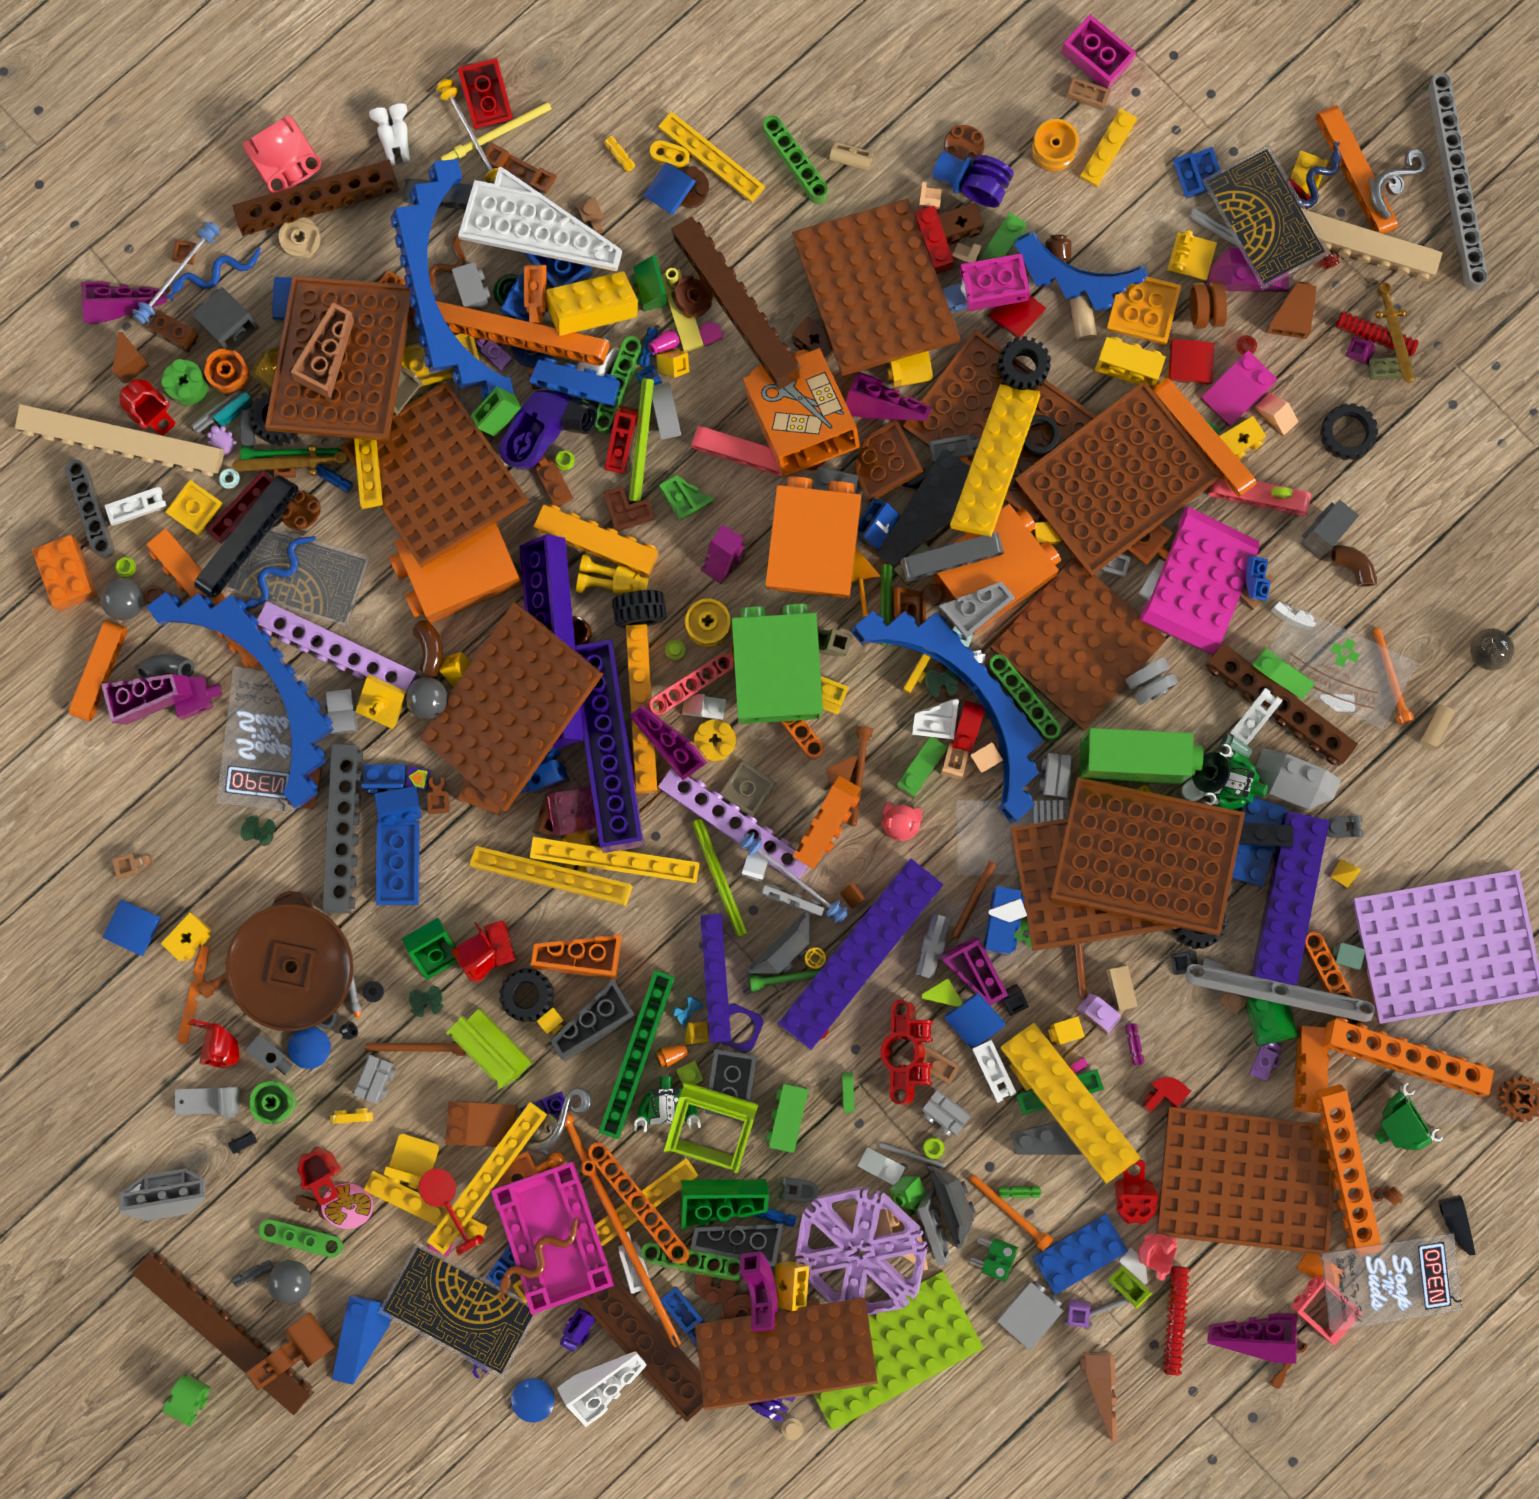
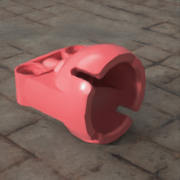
M290 115L285 116L242 143L243 150L268 190L272 193L296 186L313 175L321 166L319 157L314 152L295 119ZM312 157L316 160L317 165L314 169L306 167L305 162L307 158ZM275 178L282 182V187L278 191L271 188V181Z

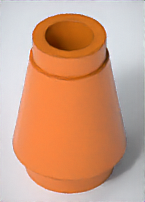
M683 1043L681 1045L659 1048L655 1055L660 1067L666 1066L668 1068L685 1056H688V1051Z

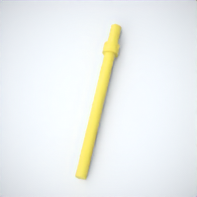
M549 102L476 139L481 146L552 108ZM472 140L463 146L460 144L454 147L453 151L440 158L442 161L460 159L466 156L467 152L475 149L476 146Z

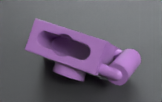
M483 339L475 341L476 345L481 348V354L500 372L513 361L511 355L504 351L505 344L499 346L496 342Z
M1276 1042L1260 1047L1249 1075L1266 1081L1270 1077L1271 1068H1278L1282 1058L1281 1055H1278L1282 1047L1281 1044ZM1276 1056H1277V1057H1279V1059H1278V1061H1277V1064L1275 1065V1064H1273V1063H1274L1275 1058H1276Z

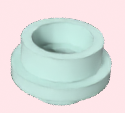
M227 468L220 473L219 482L224 488L233 489L238 486L240 476L234 469ZM229 476H233L232 482H227Z

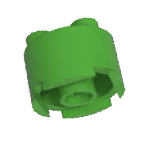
M177 359L163 373L162 386L177 404L182 406L196 405L206 397L209 390L208 380L204 372L194 362Z
M281 1081L263 1082L257 1085L250 1095L249 1107L251 1114L261 1123L277 1124L284 1122L291 1117L297 1105L294 1091L289 1085ZM270 1098H271V1099H274V1098L276 1099V1101H275L276 1106H271V1107H270V1104H271V1101L269 1100Z
M187 1374L185 1376L182 1375L170 1393L172 1395L170 1402L166 1400L163 1413L191 1427L197 1418L196 1413L198 1410L205 1408L209 1400L207 1396L210 1393L211 1387Z

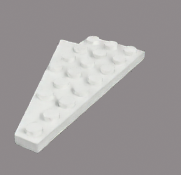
M499 167L494 184L474 180L458 234L459 239L612 271L618 270L622 256V250L503 167Z

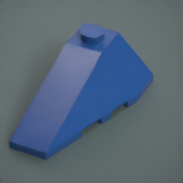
M355 1294L349 1296L332 1380L352 1385L355 1383L371 1354L390 1326L392 1315L383 1311L387 1302Z

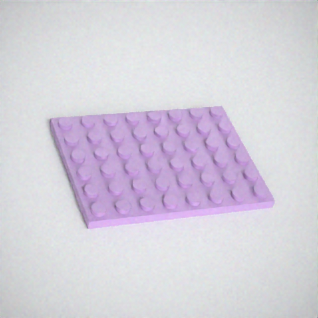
M1519 869L1352 899L1362 949L1366 950L1364 959L1378 1024L1539 995V962Z

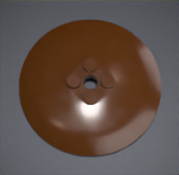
M299 904L276 905L254 914L236 932L229 946L226 958L227 983L237 1005L255 1022L279 1031L308 1029L332 1016L347 997L354 972L352 951L340 927L319 910ZM288 961H294L297 964V970L294 973L286 969Z

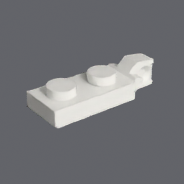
M626 1232L631 1241L629 1232ZM631 1241L648 1275L644 1259L641 1255L640 1245L637 1244V1241ZM623 1244L618 1246L619 1257L630 1293L645 1290Z

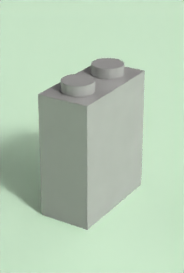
M1028 1281L995 1319L1029 1350L1033 1348L1063 1312L1060 1308L1062 1303L1053 1295L1048 1298L1043 1293L1046 1289L1037 1281L1034 1284Z

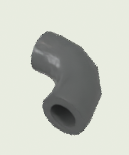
M164 653L141 661L135 666V669L141 679L165 674L189 677L194 671V663L184 656Z

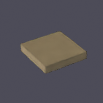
M741 760L719 794L727 801L738 806L746 814L754 817L775 787L776 782Z

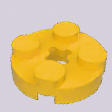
M712 719L698 727L694 743L703 752L708 761L718 762L726 759L733 752L736 746V736L730 724L722 720ZM713 735L721 738V742H718L717 746H713V743L709 742Z

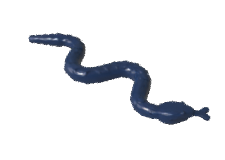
M1333 142L1335 149L1330 158L1331 168L1314 166L1309 169L1306 174V183L1311 197L1309 200L1295 198L1300 207L1312 208L1318 201L1319 193L1314 181L1316 174L1331 176L1337 172L1341 161V153L1338 149L1340 142H1337V144Z

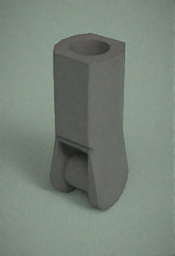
M249 409L240 410L241 442L244 446L253 448L256 444L255 429L250 419V413L253 412Z

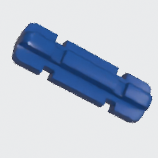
M653 327L647 329V337L644 339L641 355L638 360V365L642 367L649 366L652 353L649 351L648 344L657 338L658 329Z
M318 464L316 470L319 477H323L324 480L334 486L340 487L346 493L351 490L353 484L349 480H344L339 474L330 469L327 470L322 464Z
M768 1209L766 1213L755 1215L757 1218H766V1220L775 1223H785L789 1227H794L796 1222V1216L791 1214L785 1215L784 1212Z

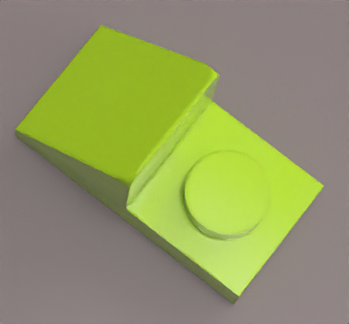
M1124 1265L1108 1279L1136 1309L1152 1295Z

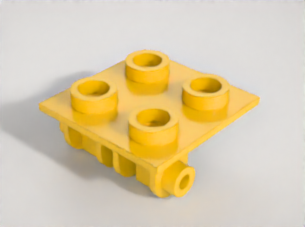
M1185 230V233L1177 232L1167 270L1207 281L1217 242L1195 237L1190 230Z

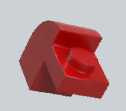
M965 700L952 747L972 753L985 710L983 705Z
M1157 1078L1149 1084L1155 1091L1148 1092L1143 1098L1145 1103L1142 1107L1148 1112H1152L1163 1098L1174 1107H1179L1192 1091L1175 1078Z

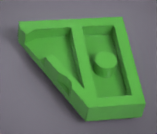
M678 475L661 483L658 487L680 521L714 502L712 496H707L700 492L699 488L686 483Z

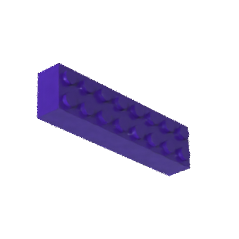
M1289 811L1284 814L1281 825L1294 826L1293 848H1276L1251 976L1297 986L1330 820Z

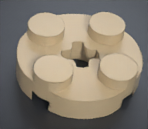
M303 217L292 223H284L279 231V241L282 249L293 258H310L319 248L321 241L320 232L313 221ZM302 233L305 239L297 242L295 236H299Z

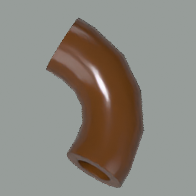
M1334 545L1332 547L1331 557L1333 566H1346L1351 569L1356 578V586L1369 587L1377 585L1374 565L1366 554L1354 547Z
M421 620L413 628V635L418 639L422 647L423 656L419 670L428 676L436 677L440 674L439 670L443 662V644L434 626L428 620Z

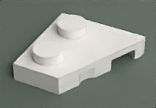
M955 698L915 712L912 735L954 739L959 699Z

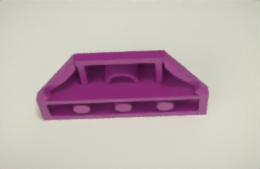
M1228 248L1210 267L1207 278V289L1211 282L1222 281L1225 291L1289 292V271L1264 284L1244 248Z

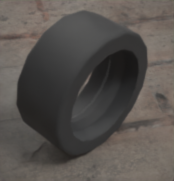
M1043 414L1034 415L1030 427L1035 424L1046 425L1051 431V440L1043 447H1036L1029 442L1026 436L1023 449L1031 455L1044 456L1056 447L1060 436L1059 428L1056 422L1049 416Z

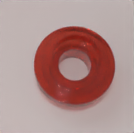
M1330 253L1322 257L1323 262L1320 263V266H1323L1325 270L1340 263L1338 259L1340 258L1339 254L1334 256V253Z
M1249 335L1240 337L1236 344L1237 351L1241 355H1244L1248 350L1253 354L1257 349L1256 340ZM1244 343L1249 344L1250 348H1249V349H1245V348L1243 347V344H1244Z

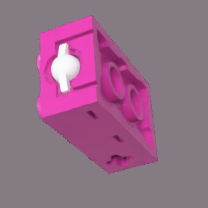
M1022 253L961 264L960 278L962 285L960 289L965 297L967 312L1028 301L1030 289Z

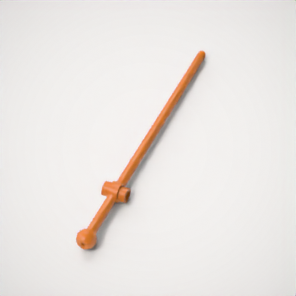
M568 1112L565 1129L582 1161L581 1171L584 1175L590 1177L672 1345L676 1347L672 1335H675L679 1345L681 1344L680 1339L597 1174V1166L589 1158L573 1126L574 1117ZM588 1164L593 1165V1169L591 1171H586V1166Z

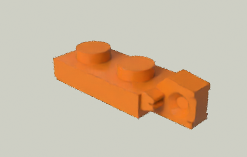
M527 265L524 267V307H526L527 313H529V322L535 324L543 323V312L546 310V265Z

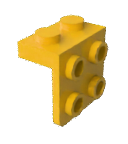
M929 351L889 362L890 368H887L888 380H892L893 387L930 382L933 379Z
M400 1134L390 1165L386 1166L383 1175L389 1176L388 1180L400 1184L402 1180L409 1183L408 1187L418 1189L422 1175L434 1168L440 1149L439 1145L406 1134Z

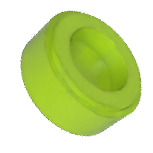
M1272 487V497L1281 499L1292 498L1293 489Z
M936 1137L928 1138L923 1144V1152L928 1158L937 1159L944 1152V1144Z

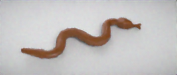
M458 234L452 241L453 251L458 259L457 263L454 265L439 263L430 268L429 279L432 289L436 283L435 272L453 273L452 269L465 265V255L460 247L462 240L459 239Z
M578 1217L574 1218L569 1237L566 1240L546 1235L538 1239L534 1246L537 1262L534 1270L521 1266H512L506 1270L500 1282L502 1295L498 1300L503 1299V1301H506L504 1294L510 1287V1277L512 1274L515 1273L532 1279L539 1277L544 1272L546 1265L543 1254L544 1245L550 1244L558 1248H565L573 1243L577 1235Z

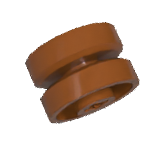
M1222 281L1211 282L1208 289L1204 283H1193L1191 285L1190 316L1194 329L1206 328L1208 323L1213 328L1225 326L1227 299Z

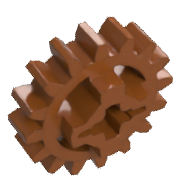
M1520 1076L1519 1081L1517 1077H1511L1512 1083L1504 1081L1506 1088H1499L1503 1095L1497 1096L1503 1102L1498 1106L1505 1107L1503 1114H1511V1120H1515L1518 1117V1122H1524L1525 1119L1532 1121V1115L1539 1117L1537 1112L1539 1110V1083L1532 1084L1533 1078L1526 1080L1525 1076ZM1523 1084L1528 1087L1521 1090L1517 1085ZM1519 1095H1524V1103L1519 1102L1521 1100ZM1522 1107L1523 1110H1526L1527 1112L1518 1113L1516 1112V1110H1519Z

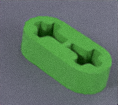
M842 1072L843 1113H854L853 1072Z

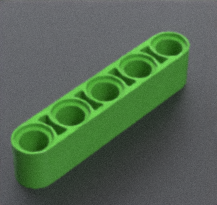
M775 115L766 117L763 122V133L809 199L815 204L824 203L828 193L825 181L782 121ZM770 125L777 126V129L769 130L767 127ZM781 141H787L789 145L783 147L780 146L779 143ZM793 157H798L800 161L794 163L790 159ZM804 173H809L812 175V177L809 179H805L802 177V175ZM816 189H820L824 193L822 195H816L813 193V191Z
M634 336L624 339L611 375L617 376L616 380L623 383L622 388L618 391L615 407L607 408L605 404L599 403L595 428L598 433L603 435L609 434L612 431L616 410L620 405L622 406L639 356L641 355L640 341ZM634 344L637 346V349L631 352L627 350V347ZM623 363L630 364V368L627 370H621L619 367ZM606 419L609 421V424L606 427H600L598 425L599 421Z
M1003 655L993 656L988 664V670L1006 694L1012 698L1018 709L1026 715L1030 724L1040 732L1041 738L1046 741L1055 740L1061 731L1059 723L1008 659ZM1001 661L1004 668L996 670L993 667V662ZM1013 677L1017 684L1012 687L1008 686L1006 678ZM1019 694H1027L1029 696V702H1021L1019 700ZM1035 709L1040 710L1042 718L1035 719L1032 716V711ZM1045 727H1054L1055 735H1047Z
M647 1243L641 1250L642 1258L653 1266L731 1281L743 1279L740 1272L736 1275L730 1273L734 1265L740 1266V1260L736 1258L689 1250V1259L683 1264H676L674 1262L669 1263V1257L658 1243ZM677 1248L674 1253H677L678 1258H681L684 1250L683 1248ZM652 1249H656V1257L653 1259H649V1251ZM693 1257H698V1264L694 1267H690V1259ZM714 1261H719V1268L711 1271L710 1264Z

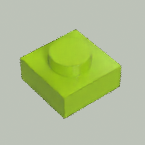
M696 1061L676 1069L683 1085L684 1082L695 1085L704 1080Z

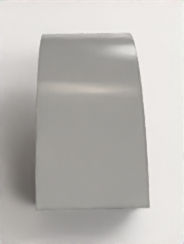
M670 382L654 385L652 401L661 440L681 436Z

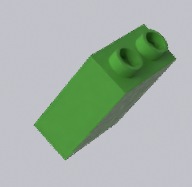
M806 604L782 606L783 615L766 616L765 607H746L740 609V618H732L739 724L823 719L817 613H808Z
M1090 728L1080 739L1079 777L1101 782L1180 785L1194 775L1195 770L1201 771L1203 765V746L1193 745L1194 733Z

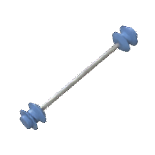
M213 222L203 223L205 228L203 230L198 229L201 240L149 304L139 302V310H132L135 314L133 317L139 323H150L148 320L149 316L154 317L155 315L152 306L204 242L215 243L213 237L220 236V229Z
M747 833L740 841L742 845L740 849H748V856L756 852L760 853L827 906L826 917L833 916L834 923L837 921L841 923L848 915L846 911L848 907H840V900L834 901L832 904L828 903L761 850L762 839H754V833L751 835Z

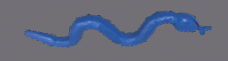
M259 247L247 264H241L235 258L228 255L218 257L214 261L210 281H204L193 273L181 275L179 279L174 281L172 293L167 298H171L173 301V295L183 288V282L188 279L202 289L215 287L220 280V267L224 263L229 264L238 271H248L255 265L262 249Z
M316 536L299 537L289 543L287 556L290 561V567L288 569L269 566L259 572L257 582L261 591V598L247 600L245 602L246 608L254 609L267 601L269 597L265 580L267 575L289 577L295 574L298 568V559L294 551L295 547L316 540Z

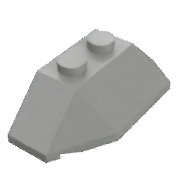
M1264 748L1255 766L1262 783L1268 785L1267 792L1269 795L1306 810L1333 800L1341 782L1338 777L1326 769L1289 754Z
M186 1168L143 1175L126 1190L119 1193V1213L146 1221L190 1214L205 1200V1179Z

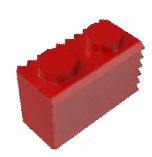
M502 920L484 926L487 939L496 953L495 967H502L515 963L518 960L515 958L513 943H511L512 939L509 938L507 923Z

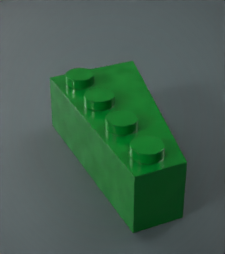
M681 1180L679 1205L681 1231L689 1229L688 1226L699 1224L700 1227L708 1225L707 1222L720 1220V1222H724L734 1216L742 1218L768 1212L769 1191L767 1180Z

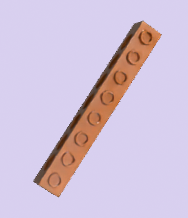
M1336 1018L1327 1023L1322 1045L1324 1048L1479 1098L1490 1094L1494 1070L1488 1069L1485 1064H1473L1460 1056L1451 1057L1445 1051H1433L1424 1044L1416 1043L1414 1045L1408 1043V1040L1405 1038H1392L1386 1032H1374L1361 1024H1356L1355 1026L1349 1024V1021L1343 1018ZM1347 1033L1351 1035L1352 1042L1348 1041L1346 1037ZM1367 1039L1372 1044L1371 1048H1369L1366 1044ZM1386 1046L1390 1047L1391 1055L1386 1051ZM1406 1052L1410 1054L1411 1061L1407 1059ZM1426 1058L1430 1061L1431 1067L1427 1066ZM1446 1065L1450 1068V1074L1446 1071ZM1466 1071H1467V1072L1469 1073V1075H1470V1080H1468V1079L1466 1078V1075H1465V1072H1466Z
M1341 1084L1317 1090L1315 1105L1317 1110L1321 1112L1322 1118L1319 1119V1123L1326 1135V1139H1324L1325 1148L1330 1152L1331 1158L1328 1159L1331 1171H1334L1335 1174L1333 1185L1340 1196L1337 1199L1340 1211H1343L1344 1214L1342 1224L1349 1236L1346 1238L1347 1246L1358 1257L1381 1251L1382 1245L1347 1090ZM1333 1108H1337V1112L1330 1115V1111ZM1338 1128H1342L1339 1134L1334 1135ZM1346 1148L1345 1153L1339 1155L1340 1150ZM1347 1168H1351L1348 1174L1343 1175ZM1351 1188H1355L1352 1194H1348ZM1360 1208L1356 1214H1352L1354 1209ZM1364 1227V1230L1361 1233L1357 1234V1231L1360 1228Z

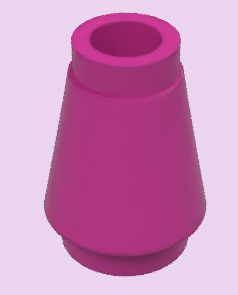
M665 330L648 344L649 351L655 355L675 349L680 343L679 337L674 330Z

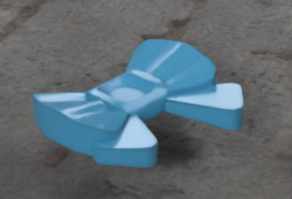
M694 996L686 997L688 1006H685L684 1010L678 1007L673 1009V1015L684 1026L687 1025L689 1017L695 1011L703 1009L702 1003Z

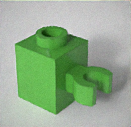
M903 1176L889 1189L893 1202L900 1208L906 1209L909 1216H912L915 1212L917 1215L919 1202L927 1195L920 1176Z

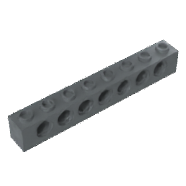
M332 744L323 895L324 913L351 914L352 909H355L356 901L355 897H352L353 888H356L357 878L353 874L354 867H357L358 856L355 855V846H358L359 843L356 825L360 823V813H357V804L360 805L361 792H358V784L362 783V771H359V763L363 762V750H360L358 745ZM350 761L352 768L348 772H343V764ZM349 782L351 784L350 790L343 793L341 791L342 784ZM343 803H348L350 806L349 811L342 814L340 806ZM342 824H347L349 827L348 832L341 835L339 827ZM345 844L347 852L345 855L340 856L338 848ZM344 865L346 873L339 877L337 875V868ZM343 886L345 894L338 898L335 894L336 889Z

